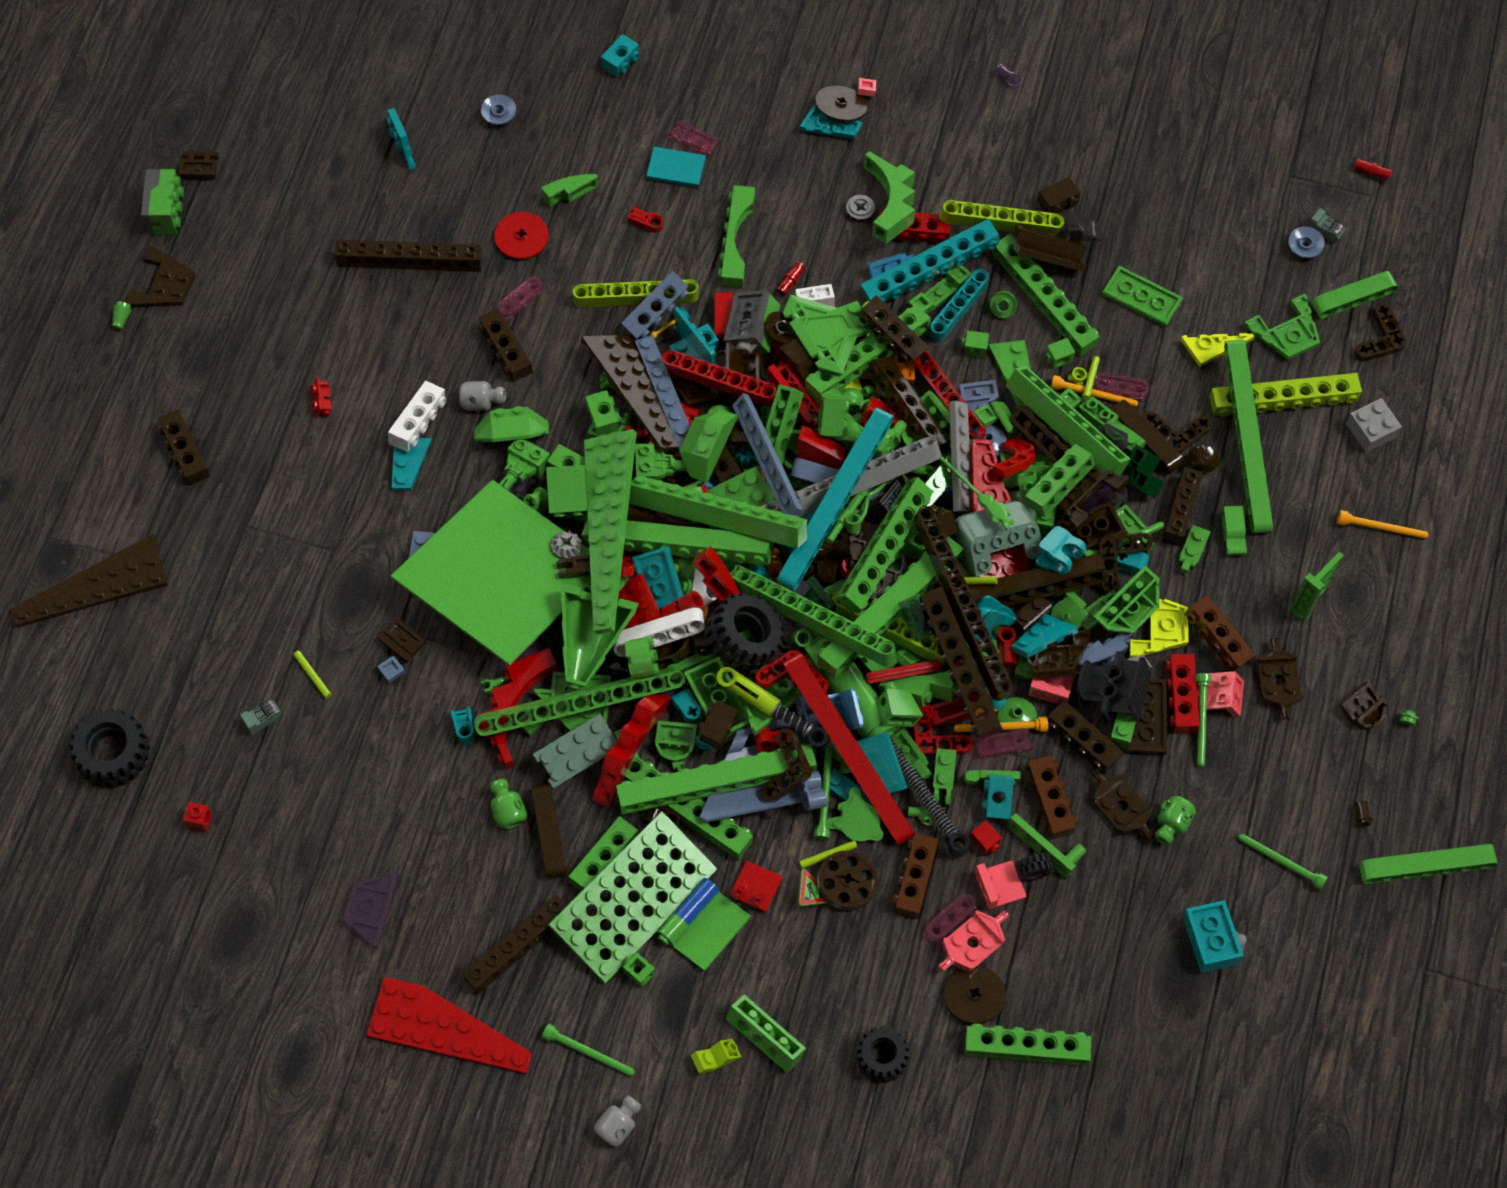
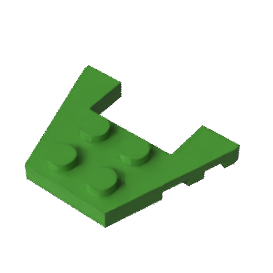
M1306 294L1300 295L1290 302L1298 316L1272 329H1268L1259 315L1244 323V326L1286 360L1305 353L1320 344Z

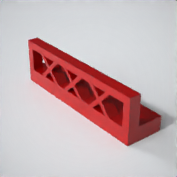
M774 364L769 366L767 377L776 389L778 385L795 386L804 393L802 400H806L809 405L808 408H805L801 402L797 415L800 423L810 429L817 427L818 420L814 421L810 413L816 414L819 417L820 409L787 364L779 368ZM783 371H786L789 375L788 380H785L781 373Z

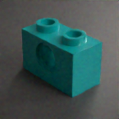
M622 34L601 56V67L619 77L627 71L633 61L635 62L639 58V44Z
M989 774L988 780L985 779L984 791L987 792V799H983L982 811H985L986 817L1010 819L1014 784L1013 776ZM1000 792L1003 794V797L1000 800H994L992 798L993 794Z

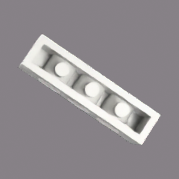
M425 381L388 431V444L406 452H409L412 446L415 447L419 436L426 432L429 422L433 421L436 418L437 411L444 407L446 403L445 389Z

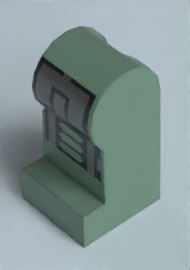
M1320 208L1312 217L1309 227L1319 231L1323 238L1331 242H1337L1346 231V228L1342 223L1334 221V219L1325 215L1326 211Z
M268 700L260 707H256L250 712L245 711L240 715L251 735H254L276 721L282 713L274 700Z

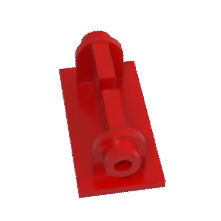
M317 377L314 384H311L310 394L313 395L312 411H314L315 419H317L319 414L327 417L332 412L331 400L324 399L330 398V385L327 381L319 382V377Z

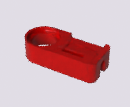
M636 205L632 207V212L628 214L629 223L654 233L662 231L664 227L662 216L653 212L649 214L637 209ZM657 220L660 222V225L655 227L650 223Z

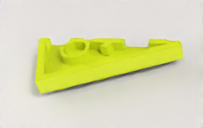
M1239 333V336L1213 334L1190 338L1184 335L1181 337V342L1199 367L1225 355V341L1245 340L1248 343L1254 339V335Z

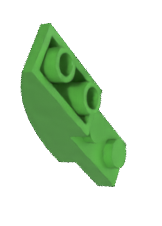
M1093 396L1079 406L1086 419L1119 449H1123L1131 454L1136 444L1142 448L1146 445L1144 439L1119 421L1117 414Z

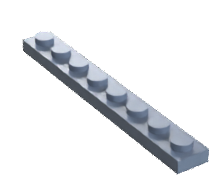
M653 335L635 340V344L675 437L678 450H680L690 425Z
M743 393L732 405L734 411L738 415L741 426L781 512L797 516L803 509L749 394Z

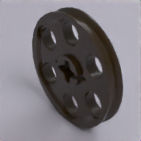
M839 851L828 856L822 863L817 875V885L822 897L830 905L842 910H856L867 905L873 898L878 886V876L872 863L863 855L852 851ZM852 858L856 861L857 865L850 867L846 860ZM835 863L838 866V870L831 871L827 865ZM861 873H870L871 880H864L861 877ZM846 877H849V881H850L849 884H846V883H845L846 880H844V879H845ZM831 881L834 884V888L826 889L823 882ZM857 891H866L867 898H860L857 895ZM845 894L849 901L842 903L839 901L838 896Z

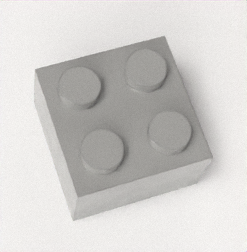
M1382 398L1350 413L1346 425L1366 453L1397 438L1402 429L1401 424Z

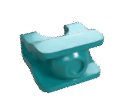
M1055 526L1040 542L1039 549L1041 554L1035 563L1043 569L1053 570L1062 575L1067 574L1072 567V561L1068 556L1076 559L1082 557L1086 552V545L1082 540L1072 536L1066 529Z
M984 596L976 604L993 640H997L993 631L994 627L1000 624L1010 626L1017 620L1014 612L1009 607L1001 604L991 596ZM967 617L970 622H973L971 618ZM974 635L977 639H981L980 636Z

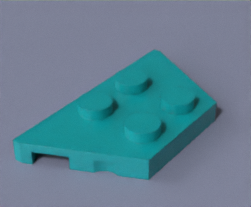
M395 108L387 111L386 119L391 138H395L397 151L402 152L409 170L416 169L406 132Z

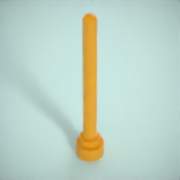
M1057 375L1053 376L1050 387L1055 391L1070 388L1074 392L1082 394L1085 389L1084 386L1065 382L1064 379H1061V376ZM1096 389L1091 391L1090 396L1116 403L1126 400L1133 407L1138 406V401Z
M1343 510L1339 511L1337 525L1341 526L1355 524L1423 539L1429 536L1426 531L1354 517L1352 514H1348V511Z
M1047 716L1038 717L1034 721L1000 722L1003 730L1035 729V731L1038 730L1039 732H1048ZM957 724L954 726L955 732H973L971 724Z

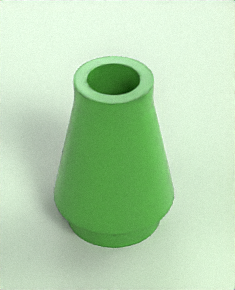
M117 301L116 305L113 306L112 327L114 329L123 330V326L132 311L130 304Z

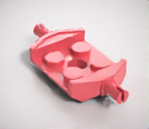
M977 910L969 920L950 936L943 939V949L947 957L938 965V968L944 972L951 965H955L963 971H972L1004 943L1005 938L1000 925L1009 917V914L1003 910L996 917H992ZM974 939L977 941L978 946L972 948L967 944V941Z

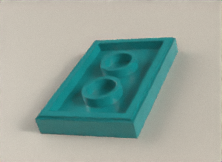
M654 147L646 177L648 180L699 188L706 155Z
M669 546L632 557L637 575H644L659 610L684 596Z
M888 731L857 741L890 793L907 788Z

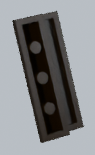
M1015 225L1013 250L1017 254L1085 272L1087 265L1082 262L1086 250L1084 244Z
M798 337L779 347L785 364L794 365L800 381H805L810 374L820 370L815 365V362L819 359L817 357H810ZM858 338L856 339L854 345H857L859 343Z

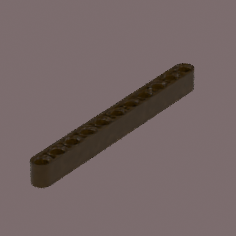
M922 506L914 517V525L987 689L994 700L1002 701L1012 690V683L935 511L930 506ZM959 600H962L965 605L961 604ZM967 617L971 618L973 622H970ZM974 635L980 636L981 639H977ZM982 652H986L989 657L984 656ZM990 669L994 670L996 674L991 673ZM998 687L1003 688L1004 692L1000 691Z

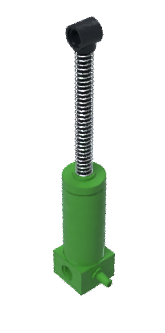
M824 636L805 647L804 656L827 680L828 690L831 694L849 689H854L858 694V705L860 712L863 714L864 722L863 727L856 730L862 739L888 731L903 776L905 777L904 779L907 780L906 782H908L912 791L914 790V794H917L916 797H919L918 800H921L920 803L923 804L931 819L935 820L934 822L937 823L936 825L939 826L938 828H940L944 837L946 836L945 841L948 844L949 853L954 857H963L967 853L970 844L968 836L960 832V830H955L953 824L950 823L951 820H948L949 817H946L947 814H944L945 811H942L936 799L933 798L934 796L931 795L932 793L929 792L930 790H927L923 781L920 780L921 778L918 777L919 775L916 774L917 772L914 771L915 768H912L913 765H910L900 747H897L898 744H895L896 741H893L894 738L892 737L899 731V726H882L877 704L879 697L870 684L867 683L866 678L854 661L834 679L817 665L818 652L823 647L831 644V639ZM961 842L964 847L957 848L954 843Z

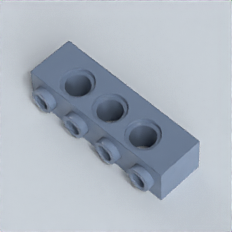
M672 271L621 325L636 340L646 337L650 332L648 329L652 325L657 326L663 319L661 316L665 312L669 313L676 306L674 303L677 299L682 300L688 294L686 291L688 285ZM668 289L674 292V296L670 299L664 296V292ZM655 302L660 303L662 306L658 312L651 309V305ZM642 315L647 316L649 319L645 325L638 322L639 317Z

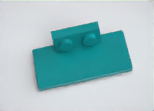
M675 307L676 332L682 340L670 345L669 350H674L716 365V353L713 347L708 346L705 337L697 332L694 323L689 322L684 311L681 312L678 307Z

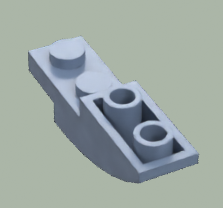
M1138 630L1133 634L1118 632L1115 638L1107 639L1103 645L1099 640L1094 644L1089 643L1076 672H1081L1085 660H1089L1094 666H1105L1114 661L1116 651H1122L1125 655L1128 649L1127 643L1130 642V639L1133 640Z

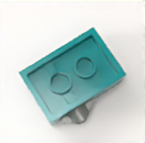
M1225 900L1187 908L1183 920L1201 974L1240 965L1244 957L1243 949L1246 944V937L1235 931Z

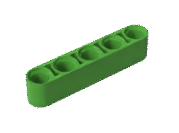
M1385 271L1315 297L1311 304L1318 317L1323 319L1392 294L1398 289V285L1391 273Z

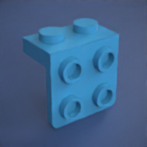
M854 689L828 695L850 731L863 727L864 717L858 705L859 696Z

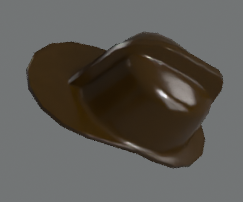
M690 636L652 648L657 650L658 661L656 662L669 659L677 663L686 659L688 655L693 653V648L689 643Z

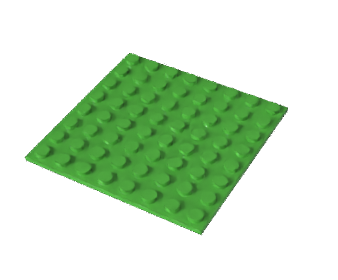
M494 480L489 482L391 575L394 581L509 666L562 614L560 592L562 584L582 588V591H585L589 584H591V575L573 576L568 579L559 578L558 572L564 568H557L556 561L566 558H561L552 551L551 540L555 534H559L563 530ZM563 541V546H565V545H569V546H570V541H568V542H564V541ZM582 544L581 551L576 556L590 555L589 549Z

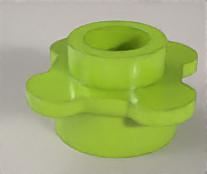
M1075 367L1072 374L1068 375V380L1083 386L1089 373L1083 368Z

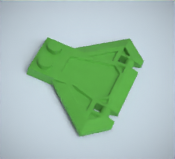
M790 295L783 311L785 318L793 319L789 324L810 357H817L819 359L815 362L817 368L842 375L856 339L872 333V330L867 325L861 323L857 316L862 308L858 301L837 308Z

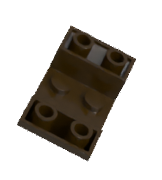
M869 509L861 523V530L858 533H849L846 527L841 529L833 542V549L828 555L824 556V559L843 561L849 558L848 538L850 536L867 541L865 548L867 547L880 525Z

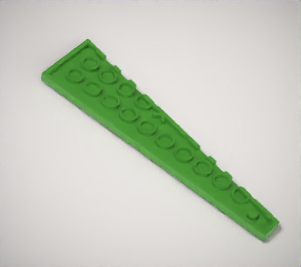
M634 429L584 440L593 631L596 634L614 632L637 435Z

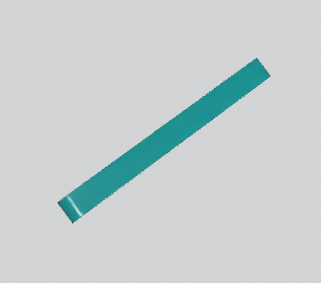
M878 407L873 411L807 525V540L799 548H794L777 578L778 584L792 591L798 588L894 420V415Z

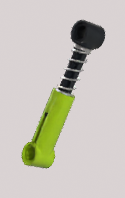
M729 667L721 668L718 671L717 680L720 685L769 717L775 715V718L781 719L782 723L786 722L789 724V727L795 728L796 732H801L802 736L811 745L822 747L828 743L829 735L825 729L801 719V716L795 715V712H790L788 708L781 706V700ZM726 672H731L733 675L729 683H725L723 680V675ZM737 682L751 690L753 693L749 694L748 692L737 686ZM818 731L824 735L823 740L819 743L813 739L814 734Z

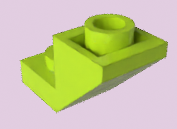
M733 1039L719 1041L710 1049L696 1051L690 1055L699 1074L712 1072L742 1057Z

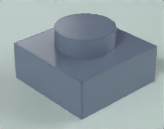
M394 655L377 666L388 683H391L405 673L404 668Z

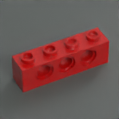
M879 210V216L883 213L884 210ZM915 213L914 223L893 239L936 242L940 244L949 239L950 224L943 223L939 218V214Z
M1171 654L1169 660L1165 663V670L1169 672V679H1167V690H1170L1168 708H1171L1172 715L1169 716V726L1173 727V733H1197L1200 725L1194 654ZM1176 674H1183L1184 678H1180ZM1178 691L1184 692L1186 696L1179 695ZM1179 709L1185 710L1187 714L1180 713Z

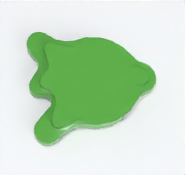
M851 788L849 799L838 804L841 816L827 819L828 828L839 829L854 841L881 840L884 832L881 829L879 814L871 804L863 799L859 788Z

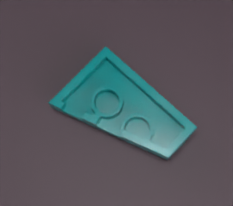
M814 104L800 125L799 131L855 139L863 127V122L858 120L854 122L831 120L822 115Z
M419 438L416 446H412L409 452L394 446L393 492L412 491L419 475V469L426 458L428 448L432 444V438Z
M1046 614L1011 645L1012 652L1029 658L1047 649V645L1055 641L1059 643L1064 640L1063 637L1069 634L1072 636L1077 634L1078 627Z

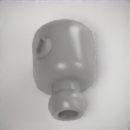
M486 381L464 382L459 390L460 405L466 411H476L477 413L491 409L493 402L503 404L506 401V390L503 387L492 389L491 385Z
M630 1095L626 1096L620 1108L617 1106L607 1108L594 1125V1132L610 1146H620L634 1129L635 1122L631 1117L634 1113L640 1111L641 1104Z

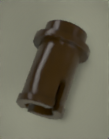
M1366 800L1354 803L1358 817L1356 822L1360 827L1370 826L1373 820L1369 815Z

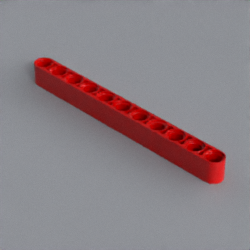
M797 652L783 661L785 668L897 844L900 845L915 836L911 825L802 654Z

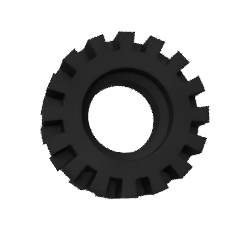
M1047 853L1030 855L1028 858H1022V860L1015 863L1018 878L1023 882L1042 879L1054 871L1050 855Z

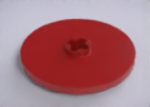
M516 212L504 217L498 223L494 237L497 248L505 256L512 259L525 260L537 256L544 250L548 243L549 234L545 222L540 217L528 212Z

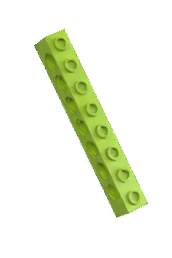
M1358 373L1252 384L1256 413H1263L1269 410L1281 411L1288 408L1299 409L1307 406L1318 407L1326 404L1336 405L1345 402L1354 403L1359 400L1362 394ZM1230 387L1212 388L1209 398L1213 416L1226 417L1233 414L1232 403L1229 402L1232 401Z

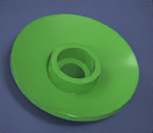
M1013 697L1007 699L1004 707L998 711L999 722L1034 721V719H1037L1035 707L1028 700ZM1020 711L1021 715H1016L1014 712ZM1017 729L1006 731L1013 734H1023L1031 729Z

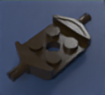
M1275 637V640L1274 638L1270 639L1272 650L1260 656L1257 660L1263 702L1268 706L1281 709L1282 720H1285V718L1289 720L1291 719L1289 707L1297 704L1304 697L1301 694L1296 660L1298 657L1293 653L1281 650L1278 638ZM1274 678H1281L1284 684L1277 685L1274 682Z
M1095 769L1091 775L1099 782V787L1092 801L1122 835L1142 832L1148 841L1151 840L1155 834L1147 827L1146 823L1153 811L1152 806L1149 808L1124 780V774L1104 778L1098 769ZM1124 803L1127 806V810L1120 811L1116 805Z

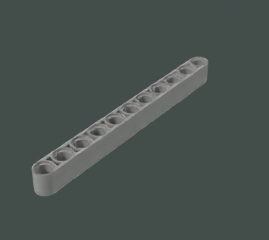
M926 437L871 460L851 496L938 460L941 457L937 439L935 437ZM836 475L795 492L803 509L797 515L798 517L817 510ZM776 500L761 506L765 509L781 512Z

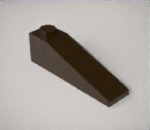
M1110 501L1091 509L1088 512L1091 520L1079 531L1075 526L1068 531L1072 536L1085 543L1086 550L1093 549L1094 551L1097 550V542L1101 537L1127 534L1125 526ZM1106 541V543H1105L1104 545H1102V547H1104V546H1106V545H1108V544H1110V543H1108V542Z

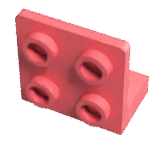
M1235 671L1208 673L1212 675V681L1209 687H1207V710L1226 709L1233 717H1240L1244 680ZM1197 687L1198 711H1199V687Z
M1075 675L1046 678L1033 677L1028 696L1058 705L1063 700L1067 702Z
M1013 861L986 868L984 863L976 866L975 875L989 910L1026 898V893L1018 878Z

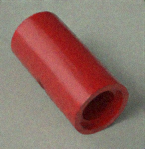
M691 591L662 608V616L665 617L694 607L701 609L704 605L703 599L697 591Z

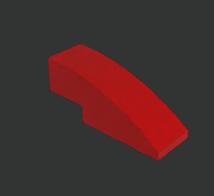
M711 546L697 554L692 563L703 574L704 579L702 582L720 602L732 594H739V590L727 567Z
M972 695L969 701L976 702L979 699V695ZM956 697L953 702L944 701L933 705L934 715L931 718L934 726L972 719V717L967 718L963 707L966 706L964 699L960 700L959 697ZM981 712L977 715V718L985 716L987 713Z

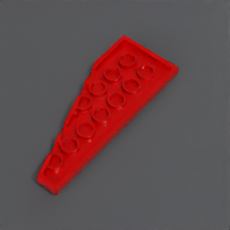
M972 439L970 441L971 484L981 494L992 495L994 501L1000 503L1010 502L1008 490L1005 489L1003 483L1004 478L993 471V465L997 464L998 461L991 441ZM971 490V511L976 512L985 509L977 501L978 495ZM1023 544L990 553L992 568L989 573L978 577L997 576V578L1029 571V558L1024 553Z
M384 977L368 1029V1038L527 1075L532 1058L530 1051L428 988Z

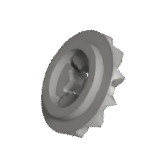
M855 195L847 202V213L850 214L851 218H856L857 221L859 219L866 220L868 217H872L875 211V204L868 196ZM857 206H858V207L864 206V211H863V210L857 211Z
M570 530L555 534L551 540L552 551L561 558H571L581 551V539L578 538L577 533L572 534ZM563 541H564V542L570 541V546H569V545L563 546Z

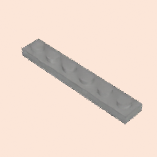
M951 401L949 405L952 466L971 483L968 404ZM952 472L953 512L961 514L972 513L971 489Z

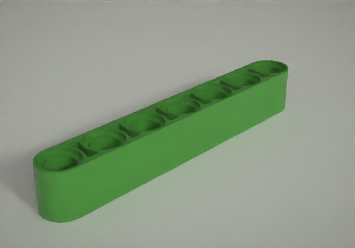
M1485 844L1366 859L1360 861L1358 865L1362 882L1364 884L1490 869L1496 867L1498 862L1493 845Z

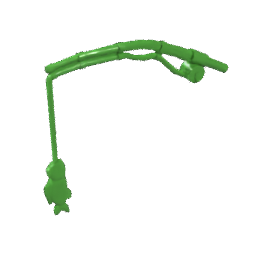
M943 456L939 458L941 462L978 495L977 501L992 516L993 522H1001L1005 530H1008L1009 525H1015V522L1008 518L1011 514L1005 504L994 501L993 496L990 494H981ZM891 480L882 483L869 493L867 492L871 488L857 493L846 509H843L838 516L835 526L826 538V542L832 544L845 526L847 532L858 533L861 530V523L867 515L869 500ZM866 498L861 516L854 513L861 501Z

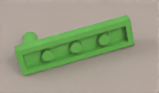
M1016 813L1008 822L1007 827L1038 855L1041 853L1049 854L1053 868L1066 879L1073 873L1076 867L1075 863L1086 853V849L1081 844H1077L1066 856L1063 855Z

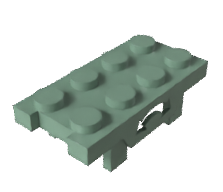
M598 714L533 753L532 756L537 763L541 761L550 776V779L547 781L552 788H555L606 757L607 752L616 745L617 741L602 715Z

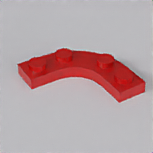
M1017 437L1001 443L1002 450L1014 456L993 465V471L1007 478L1016 472L1027 470L1035 460L1034 446Z

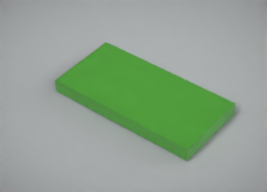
M1118 266L1102 292V296L1165 328L1183 300V297L1121 266Z

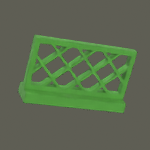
M1338 552L1315 577L1309 573L1304 578L1290 608V611L1303 622L1309 618L1318 598L1329 587L1344 556L1342 553Z

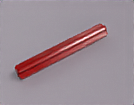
M939 660L869 672L866 673V681L868 684L937 672L941 670V663Z

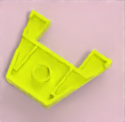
M1159 599V608L1149 617L1150 641L1130 639L1129 658L1188 645V619L1184 614L1188 607L1167 599Z

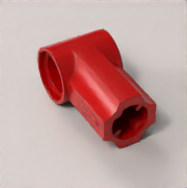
M1009 626L1002 627L999 630L997 639L999 656L1005 668L1017 665L1016 653L1012 652L1011 647L1015 643L1016 633ZM1008 635L1011 639L1004 640L1002 636Z
M764 728L757 735H754L759 753H770L774 748H779L777 735L780 730L771 731L768 728Z

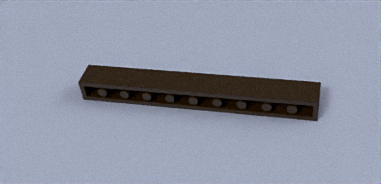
M1099 553L1071 560V570L1064 575L1053 570L1037 568L997 578V584L968 585L976 604L984 596L988 595L1008 607L1032 601L1035 598H1044L1107 582L1106 567ZM920 598L914 603V611L920 627L924 628L929 626L926 620L930 618L928 613H923L919 604L923 601ZM959 600L961 604L965 605L962 600ZM935 609L933 614L939 615L942 612V609Z

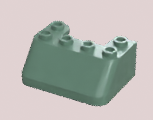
M1019 501L1003 503L1011 514L1008 518L1015 522V525H1009L1008 530L1004 529L1001 522H993L992 516L989 515L986 509L959 516L955 520L958 532L956 533L957 543L964 548L961 563L969 575L978 577L989 573L992 568L990 553L1023 544L1024 553L1029 559H1037L1040 556L1039 544L1041 536L1039 527L1023 503Z

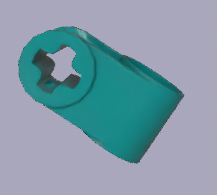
M1136 551L1117 554V565L1120 563V566H1118L1119 571L1136 575L1144 566H1148L1149 555L1144 552Z
M689 688L671 697L675 709L681 714L687 724H697V726L701 724V708Z
M470 706L463 710H451L459 743L463 746L472 745L475 741V732ZM464 732H469V733H470V734L467 735V736H462V734H463Z

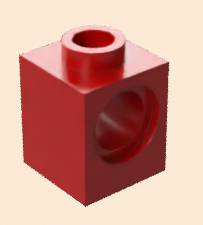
M189 802L183 821L188 829L207 832L212 812L207 805Z
M986 820L971 832L970 840L986 856L989 853L994 854L999 850L1002 837Z

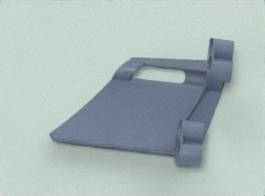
M804 696L796 697L797 714L795 715L801 716V719L808 721V723L816 724L823 728ZM781 719L774 720L766 727L770 730L793 729L796 732L795 728L789 727V724L786 722L782 723ZM750 727L737 731L725 760H737V758L742 756L751 757L759 753L756 745L744 747L749 734H753ZM796 732L801 744H810L802 736L801 732ZM816 732V733L814 734V736H813V739H814L815 742H816L817 732ZM811 745L816 760V746ZM818 771L811 772V777L805 783L776 802L766 801L762 797L764 785L709 796L699 818L704 822L797 803H802L804 809L809 811L826 807L827 800L825 792L821 789L820 774ZM789 779L783 782L785 788L789 785Z

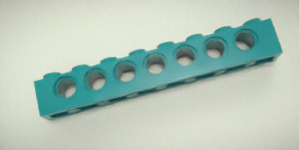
M988 218L862 283V293L867 301H870L876 295L884 303L891 299H897L903 293L916 289L924 282L932 281L934 277L940 274H946L950 269L963 265L967 260L980 256L986 250L994 249L1000 244L999 234Z

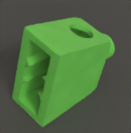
M894 682L886 683L883 686L885 691L877 700L882 726L914 727L923 715L909 690L897 689Z

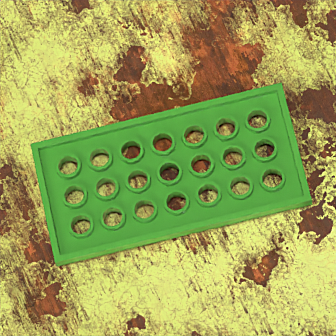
M661 811L548 926L603 983H606L623 966L624 961L630 955L633 956L672 916L704 878L708 879L717 868ZM659 834L664 835L666 838V843L663 846L656 842V837ZM645 848L650 849L652 852V857L649 860L642 856V851ZM672 849L679 851L680 857L678 860L671 858L670 852ZM631 862L638 865L636 874H632L628 870V865ZM658 863H663L666 866L664 874L657 872L656 866ZM686 863H690L694 868L691 875L684 871ZM617 876L622 877L624 880L622 888H618L614 884V879ZM644 877H649L652 880L650 888L643 886L642 880ZM673 877L678 878L680 881V886L677 889L670 885V880ZM602 891L609 892L610 900L608 902H603L600 899ZM630 891H635L638 894L636 902H631L628 899ZM659 891L664 892L666 895V900L663 903L658 902L656 899ZM588 905H593L596 908L594 916L587 915L586 907ZM617 905L624 908V914L621 917L616 916L614 913V908ZM646 905L652 909L650 917H646L642 913V909ZM574 919H578L582 923L579 931L574 930L571 926ZM603 919L608 920L610 923L608 931H603L600 928V922ZM630 920H635L638 923L636 931H631L628 928ZM588 934H593L596 937V942L592 946L586 943V936ZM616 934H621L624 937V943L621 946L616 945L614 942ZM603 948L608 949L610 952L608 960H603L600 957V951Z

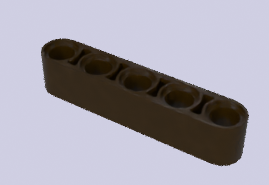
M1121 400L1110 409L1119 416L1121 423L1145 440L1146 445L1143 447L1144 449L1161 458L1158 466L1166 474H1171L1184 464L1182 455L1129 402Z
M550 784L532 786L547 879L565 876L567 873L552 787Z

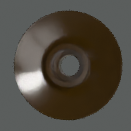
M781 311L772 312L767 316L765 329L773 340L785 344L797 337L789 322L793 321L792 318H785Z

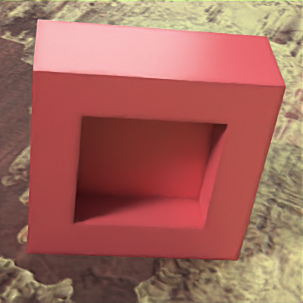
M859 78L857 94L875 97L876 80Z

